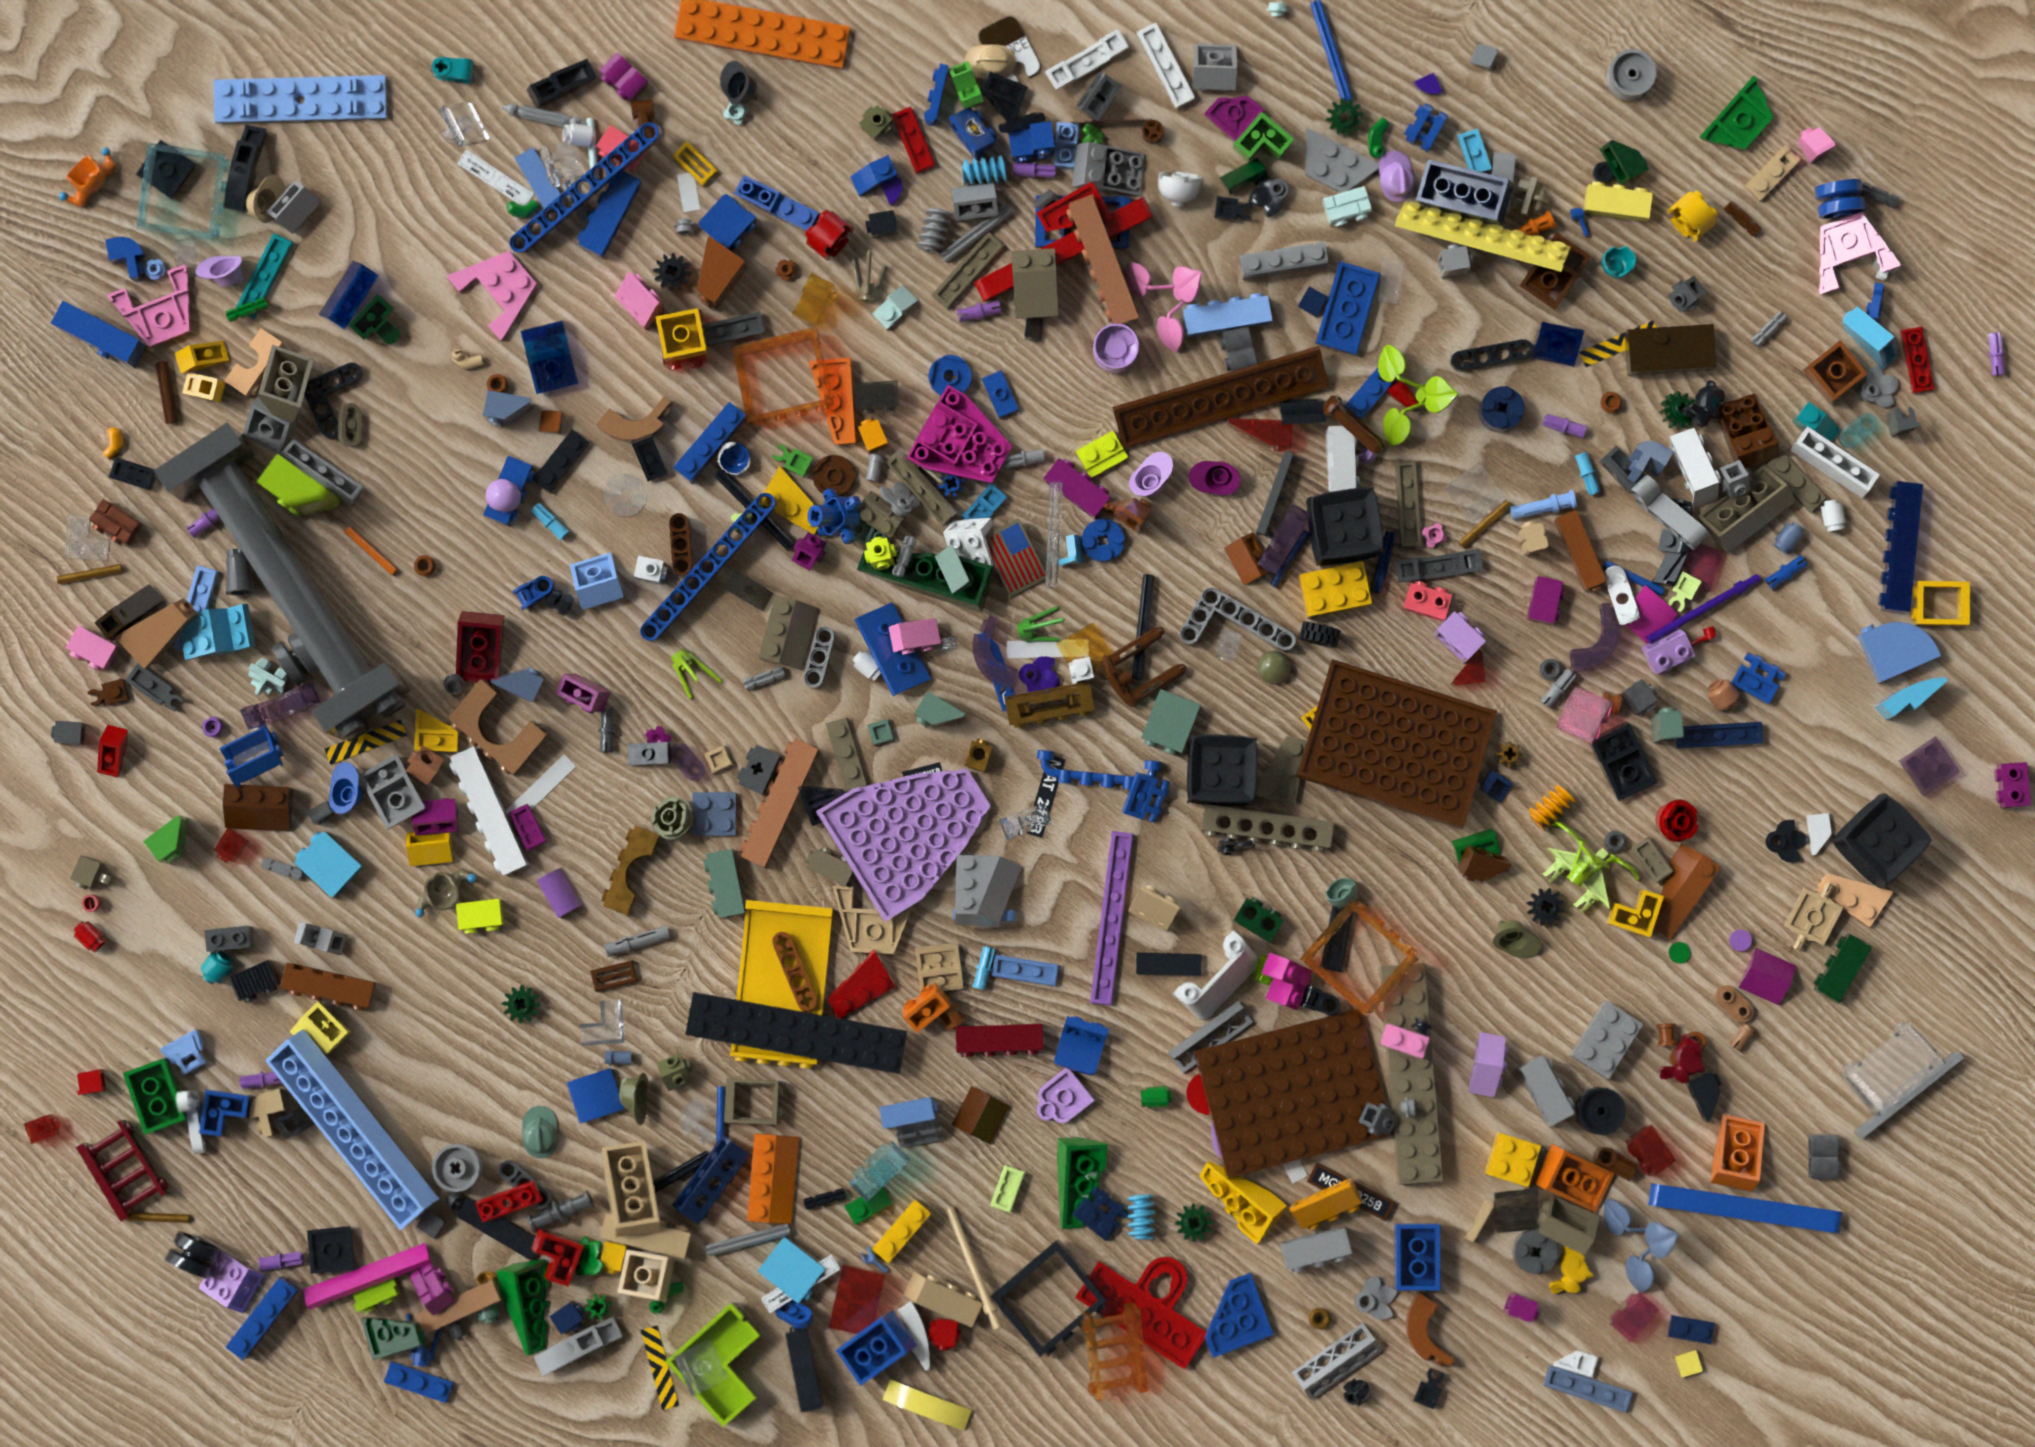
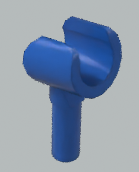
M1571 209V219H1579L1584 235H1590L1585 224L1583 209Z

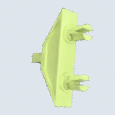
M1546 848L1555 857V862L1542 875L1546 877L1554 871L1549 879V882L1552 884L1564 870L1571 872L1574 868L1571 865L1574 863L1577 853ZM1601 848L1595 855L1604 859L1608 853ZM1581 854L1578 864L1581 861L1586 864L1589 860L1587 855ZM1590 864L1589 867L1592 868V869L1590 870V872H1591L1592 870H1594L1596 867H1598L1599 865H1591V864ZM1599 870L1590 879L1587 878L1583 884L1586 892L1573 904L1576 908L1585 902L1579 911L1582 914L1595 901H1599L1607 910L1610 909L1602 870Z

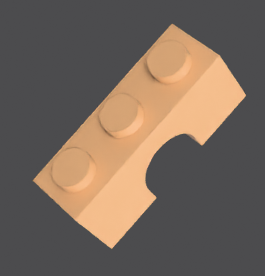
M260 328L249 344L258 353V363L250 369L243 368L236 363L225 379V382L248 398L251 395L254 396L260 389L261 385L259 383L263 379L272 345L284 348L285 344Z

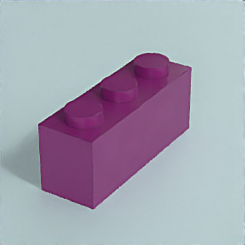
M1058 458L1043 478V481L1095 520L1103 506L1110 500L1109 491L1100 484L1095 486L1090 482L1092 478L1085 472L1078 473L1073 469L1075 465L1068 459L1061 460Z

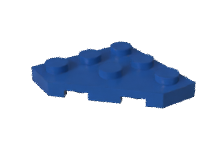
M1251 1273L1228 1281L1204 1336L1212 1358L1273 1335Z

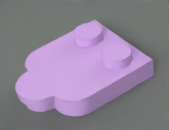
M1064 1068L1039 1089L1038 1099L1040 1103L1037 1106V1114L1045 1121L1054 1119L1059 1123H1066L1095 1099L1072 1070Z

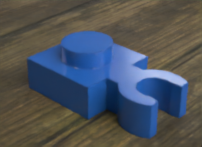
M1883 283L1874 284L1871 303L1868 302L1866 314L1878 323H1880L1882 299L1885 289Z

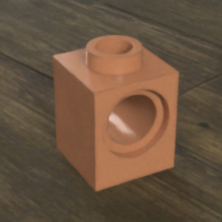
M422 745L418 752L413 751L407 762L410 765L406 771L428 785L444 759Z

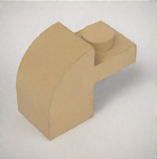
M283 1089L262 1093L251 1104L250 1118L259 1117L260 1121H257V1128L259 1134H263V1137L275 1135L271 1114L287 1110Z

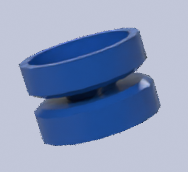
M1861 179L1839 180L1814 188L1816 199L1824 202L1817 207L1820 219L1842 218L1867 210L1865 199L1857 196L1863 191Z

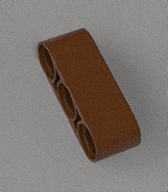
M676 513L671 516L669 521L672 567L678 576L686 577L693 569L690 522L684 514ZM679 518L684 519L685 526L682 529H676L674 527L675 520ZM679 540L687 542V547L682 551L677 550L675 547ZM681 561L688 563V569L685 572L677 570V565Z

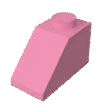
M1812 127L1801 133L1802 137L1797 141L1809 163L1827 155L1836 146L1834 141L1820 127L1815 130Z

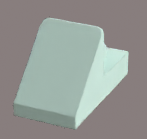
M902 285L889 294L887 300L872 315L888 330L918 300Z

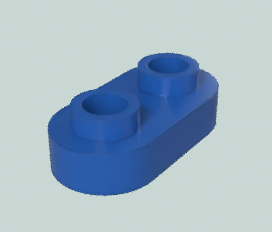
M793 1299L775 1310V1314L779 1319L798 1329L808 1327L813 1321L811 1310Z

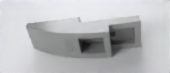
M614 1317L539 1353L534 1356V1360L544 1377L623 1336Z

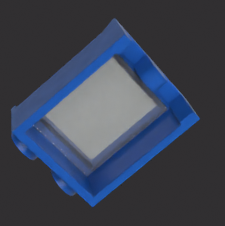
M267 726L219 748L226 759L224 761L228 769L226 772L236 788L241 783L265 773L278 765L283 766L281 757L284 754L278 745L280 743L275 732L271 733Z

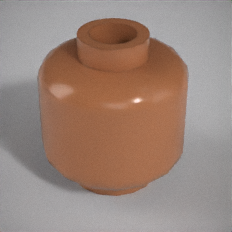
M1717 679L1708 686L1707 697L1716 710L1730 711L1737 706L1736 701L1739 699V693L1729 680Z

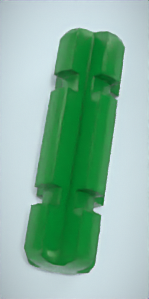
M262 297L257 299L256 302L251 301L238 306L237 309L227 310L226 316L230 322L238 320L239 317L244 318L257 313L258 310L268 309L266 299Z

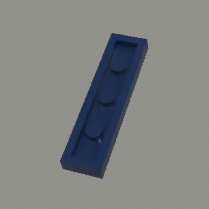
M1762 722L1683 726L1684 737L1675 740L1676 749L1762 744Z

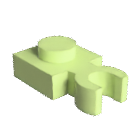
M1682 571L1673 588L1677 595L1669 600L1668 605L1672 607L1675 601H1679L1681 606L1678 611H1684L1686 598L1693 600L1702 581Z

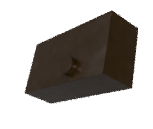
M1714 324L1628 329L1624 333L1627 376L1711 371L1717 367Z

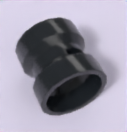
M555 588L545 606L549 609L557 610L558 614L565 617L575 598L570 595L565 596L561 590Z

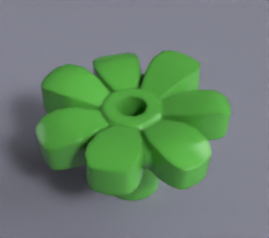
M1087 123L1083 128V132L1087 136L1082 139V143L1093 142L1104 145V133L1099 132V128L1093 125V123Z

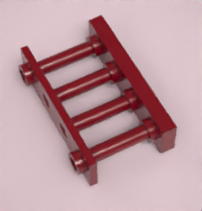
M119 1120L117 1124L120 1129L95 1145L82 1143L75 1148L120 1222H124L131 1217L129 1214L132 1211L131 1208L157 1192L161 1196L168 1195L167 1189L169 1186L163 1177L160 1178L135 1138L133 1134L135 1129L129 1121ZM125 1136L131 1148L107 1163L100 1164L96 1158L98 1152ZM137 1155L143 1166L116 1183L114 1181L111 1183L107 1176L109 1171ZM148 1173L154 1184L128 1201H122L119 1196L120 1190Z

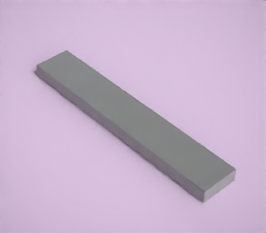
M1960 1052L1951 1053L1854 1130L1855 1135L1863 1139L1964 1059Z

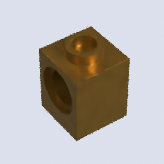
M977 738V741L972 740L964 766L985 773L993 747L989 746L990 742ZM982 749L985 752L984 759L980 761L973 758L974 750Z

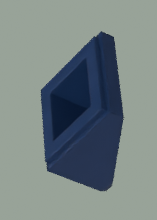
M1309 286L1297 307L1316 317L1327 300V296Z

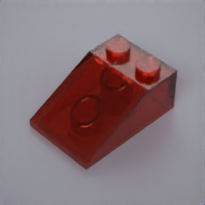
M843 1264L829 1328L858 1334L874 1323L886 1273Z

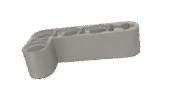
M1646 474L1631 489L1636 502L1691 549L1695 550L1710 535L1703 525L1661 491L1657 482Z

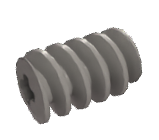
M940 208L927 209L926 214L929 217H925L923 220L927 225L921 226V230L924 233L919 234V239L923 242H917L916 246L924 252L941 255L936 250L944 248L939 243V241H946V238L941 233L949 231L944 227V224H951L946 219V216H953V213Z

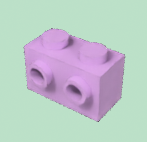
M1680 628L1651 644L1648 643L1641 647L1650 670L1656 675L1665 674L1671 670V667L1677 664L1683 665L1695 656L1686 633Z

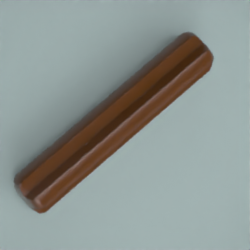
M160 361L155 364L164 419L166 424H175L178 422L169 365L167 361Z

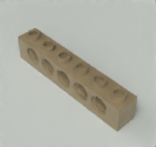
M1205 804L1201 831H1205L1206 836L1218 837V833L1227 834V838L1239 840L1240 836L1248 837V841L1253 840L1255 843H1261V839L1270 840V845L1282 846L1284 842L1291 843L1292 848L1304 849V845L1313 846V851L1325 852L1326 848H1331L1334 822ZM1225 816L1229 818L1230 826L1223 829L1219 826L1218 820L1220 817ZM1245 819L1249 820L1252 824L1251 830L1247 832L1242 831L1240 828V822ZM1263 823H1270L1273 826L1271 834L1266 835L1261 831ZM1285 826L1293 827V837L1287 838L1283 835V828ZM1306 829H1313L1315 831L1316 837L1314 840L1309 841L1304 837Z

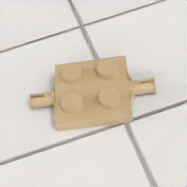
M1826 882L1821 893L1813 892L1803 887L1784 924L1785 927L1795 931L1799 936L1793 948L1802 951L1806 940L1815 941L1824 946L1843 909V906L1829 898L1835 887L1833 884Z

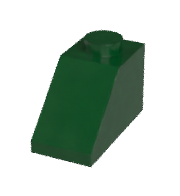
M1613 140L1599 149L1619 185H1624L1649 170L1647 162L1639 150Z

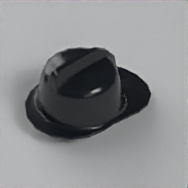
M738 61L728 62L721 72L720 86L731 104H738L756 100L758 98L756 95V80L747 73Z

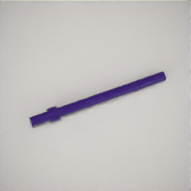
M1755 574L1744 581H1738L1729 590L1646 636L1647 641L1651 644L1737 594L1739 596L1748 591V588L1761 581L1759 575Z

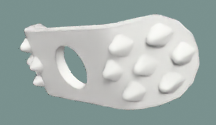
M1620 566L1607 568L1604 572L1605 583L1619 624H1631L1633 621H1637L1640 615L1625 571ZM1620 594H1627L1629 596L1626 604L1617 603V597Z

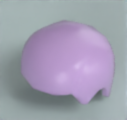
M498 479L491 482L487 488L485 499L492 509L509 513L519 505L521 492L513 482L506 479Z

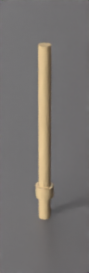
M954 1207L946 1209V1212L984 1304L983 1310L985 1315L989 1316L994 1331L1002 1328V1325L996 1313L998 1309L995 1302H992L956 1211Z

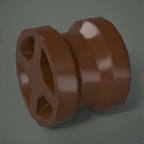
M1149 120L1144 124L1142 137L1147 143L1156 144L1163 137L1164 129L1159 121Z

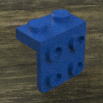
M724 194L698 224L710 237L731 251L732 249H737L742 243L741 239L756 228L757 218L750 211L748 213L728 194Z
M1067 1016L1054 1058V1064L1087 1075H1095L1109 1028L1104 1027L1100 1023L1086 1022L1077 1016Z

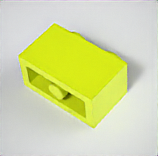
M501 899L456 904L458 929L464 930L465 934L477 933V928L486 927V931L499 930V926L504 925Z

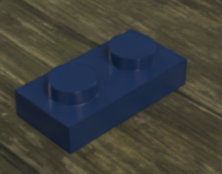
M1671 1315L1667 1336L1711 1344L1715 1323Z

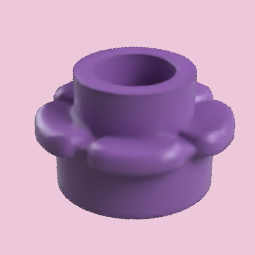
M215 716L206 719L202 724L203 733L207 737L212 736L216 738L221 735V731L224 729L223 722L219 721V718Z

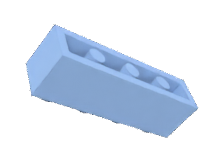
M1262 293L1252 294L1249 299L1243 300L1241 297H1233L1229 299V302L1220 303V300L1207 302L1208 305L1200 307L1199 304L1187 305V309H1183L1182 312L1187 338L1224 332L1245 326L1249 328L1272 323L1268 295L1263 296Z

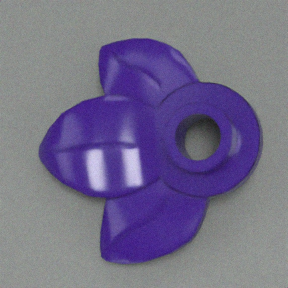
M1041 656L1036 658L1033 663L1024 664L1020 668L1019 679L1026 684L1028 692L1054 688L1060 684L1059 677L1051 671L1055 663L1054 658ZM1033 671V677L1027 678V672Z

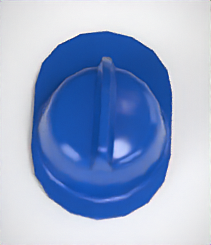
M348 762L338 764L333 770L329 794L330 808L335 813L345 814L350 810H354L363 799V790L359 785L358 771L353 764Z

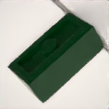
M1255 158L1221 176L1220 180L1229 195H1232L1268 175L1265 166L1258 158Z

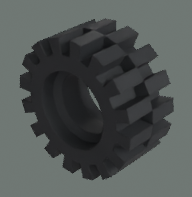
M1303 621L1299 639L1312 644L1336 648L1341 630L1319 623Z

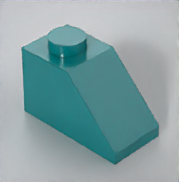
M1810 402L1803 406L1792 421L1802 430H1805L1808 426L1830 442L1840 431L1826 413Z

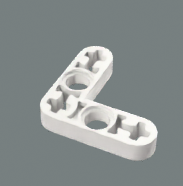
M197 1091L178 1092L176 1094L179 1112H186L192 1151L194 1154L205 1153L204 1134L199 1133L201 1111Z

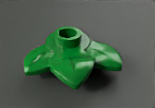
M584 1236L579 1241L583 1245V1249L574 1271L580 1277L590 1274L597 1275L604 1268L603 1262L598 1259L602 1242H590L588 1236Z

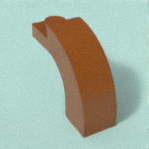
M1418 1292L1412 1300L1406 1315V1332L1409 1342L1415 1352L1425 1361L1432 1354L1434 1357L1431 1360L1441 1367L1444 1364L1450 1367L1454 1359L1434 1346L1427 1334L1428 1320L1438 1305Z

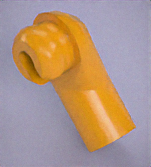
M111 427L107 432L110 445L103 451V454L109 460L124 445L123 434L116 427Z

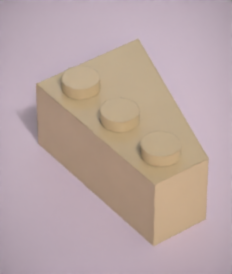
M914 1271L904 1296L916 1304L973 1327L983 1303L977 1300V1295L968 1291L963 1294L958 1291L959 1287L950 1283L944 1285L939 1283L940 1279L928 1274L926 1277Z

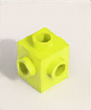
M883 537L873 538L871 542L866 543L865 559L867 563H871L874 570H884L896 565L894 557L897 556L894 543L890 544L889 540Z

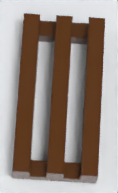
M633 960L590 971L595 992L638 981ZM626 966L630 968L627 971L596 978L598 973ZM630 974L632 976L630 979L598 986V982Z

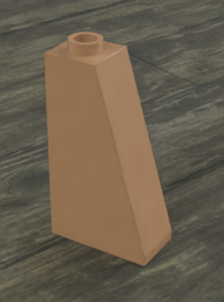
M183 598L123 631L115 638L145 669L155 664L198 613Z

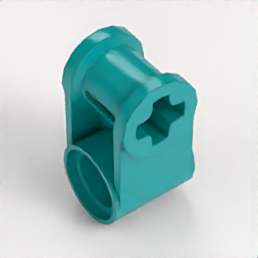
M438 57L432 62L433 74L438 80L463 84L472 83L473 60ZM441 65H445L446 68L443 69V72H439Z

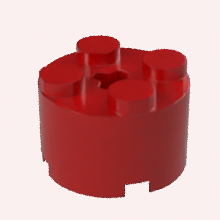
M826 209L819 216L817 224L810 226L805 232L807 237L806 245L826 261H829L830 255L834 258L849 241L847 235L849 232L853 234L854 227L834 211L829 212Z

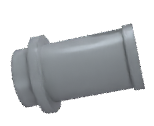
M871 454L870 458L867 459L869 460L865 479L879 482L881 465L884 463L883 456Z

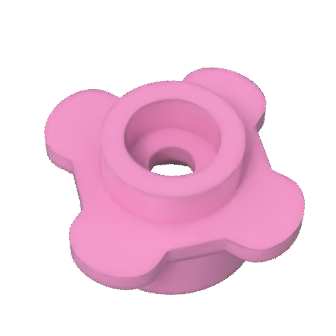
M1435 523L1434 526L1430 528L1425 527L1422 530V535L1427 540L1426 545L1430 548H1433L1435 544L1445 543L1447 540L1440 523Z

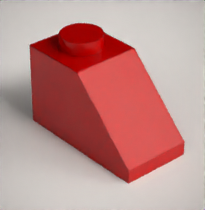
M107 724L99 740L97 773L118 778L127 748V729Z

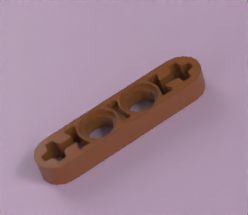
M778 932L773 937V947L798 1007L804 1012H810L814 1010L817 1004L815 994L790 935L786 932ZM781 936L783 939H788L786 942L787 950L793 949V951L786 952L782 956H780V952H784L782 946L776 945L779 942L778 938ZM793 956L796 958L797 963L793 968L785 966L784 960L786 957ZM796 976H802L805 979V984L800 988H796L792 984ZM809 988L810 991L805 993L808 999H813L810 1002L811 1006L801 1005V1002H803L802 994L797 996L796 992H802Z

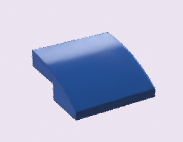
M611 1068L566 1082L579 1124L624 1109L619 1099V1092Z

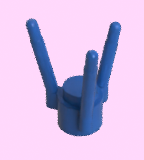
M409 1313L406 1314L407 1321H411ZM442 1328L437 1329L430 1352L428 1347H424V1344L416 1347V1350L415 1347L410 1348V1358L413 1359L414 1366H430V1360L435 1358V1351Z

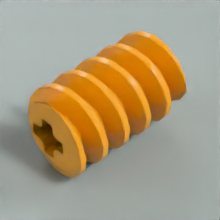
M1559 785L1554 786L1555 792L1548 791L1549 798L1545 796L1541 798L1543 804L1535 803L1536 810L1533 808L1528 809L1531 819L1543 832H1545L1543 824L1551 826L1550 818L1555 821L1558 820L1557 812L1564 815L1563 807L1571 809L1569 801L1577 804L1572 795Z

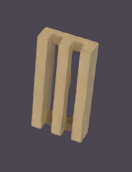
M1485 1200L1464 1237L1465 1239L1475 1242L1495 1207L1493 1203Z

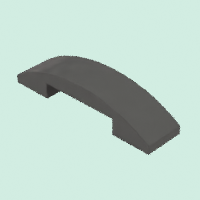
M1480 549L1395 561L1398 583L1483 571Z

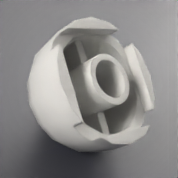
M1169 171L1160 172L1158 189L1165 199L1171 201V205L1184 206V202H1190L1198 195L1202 177L1186 172L1176 171L1172 175H1169Z

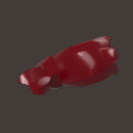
M1683 1034L1681 1037L1682 1041L1674 1051L1676 1064L1673 1067L1663 1066L1659 1072L1661 1079L1674 1078L1679 1083L1687 1084L1690 1081L1689 1075L1705 1072V1067L1702 1065L1699 1041L1693 1040L1688 1034Z

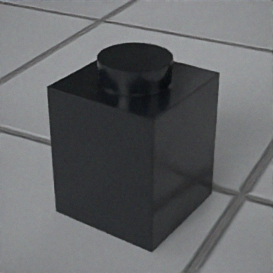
M894 210L868 214L869 220L865 221L867 234L872 233V239L898 235Z

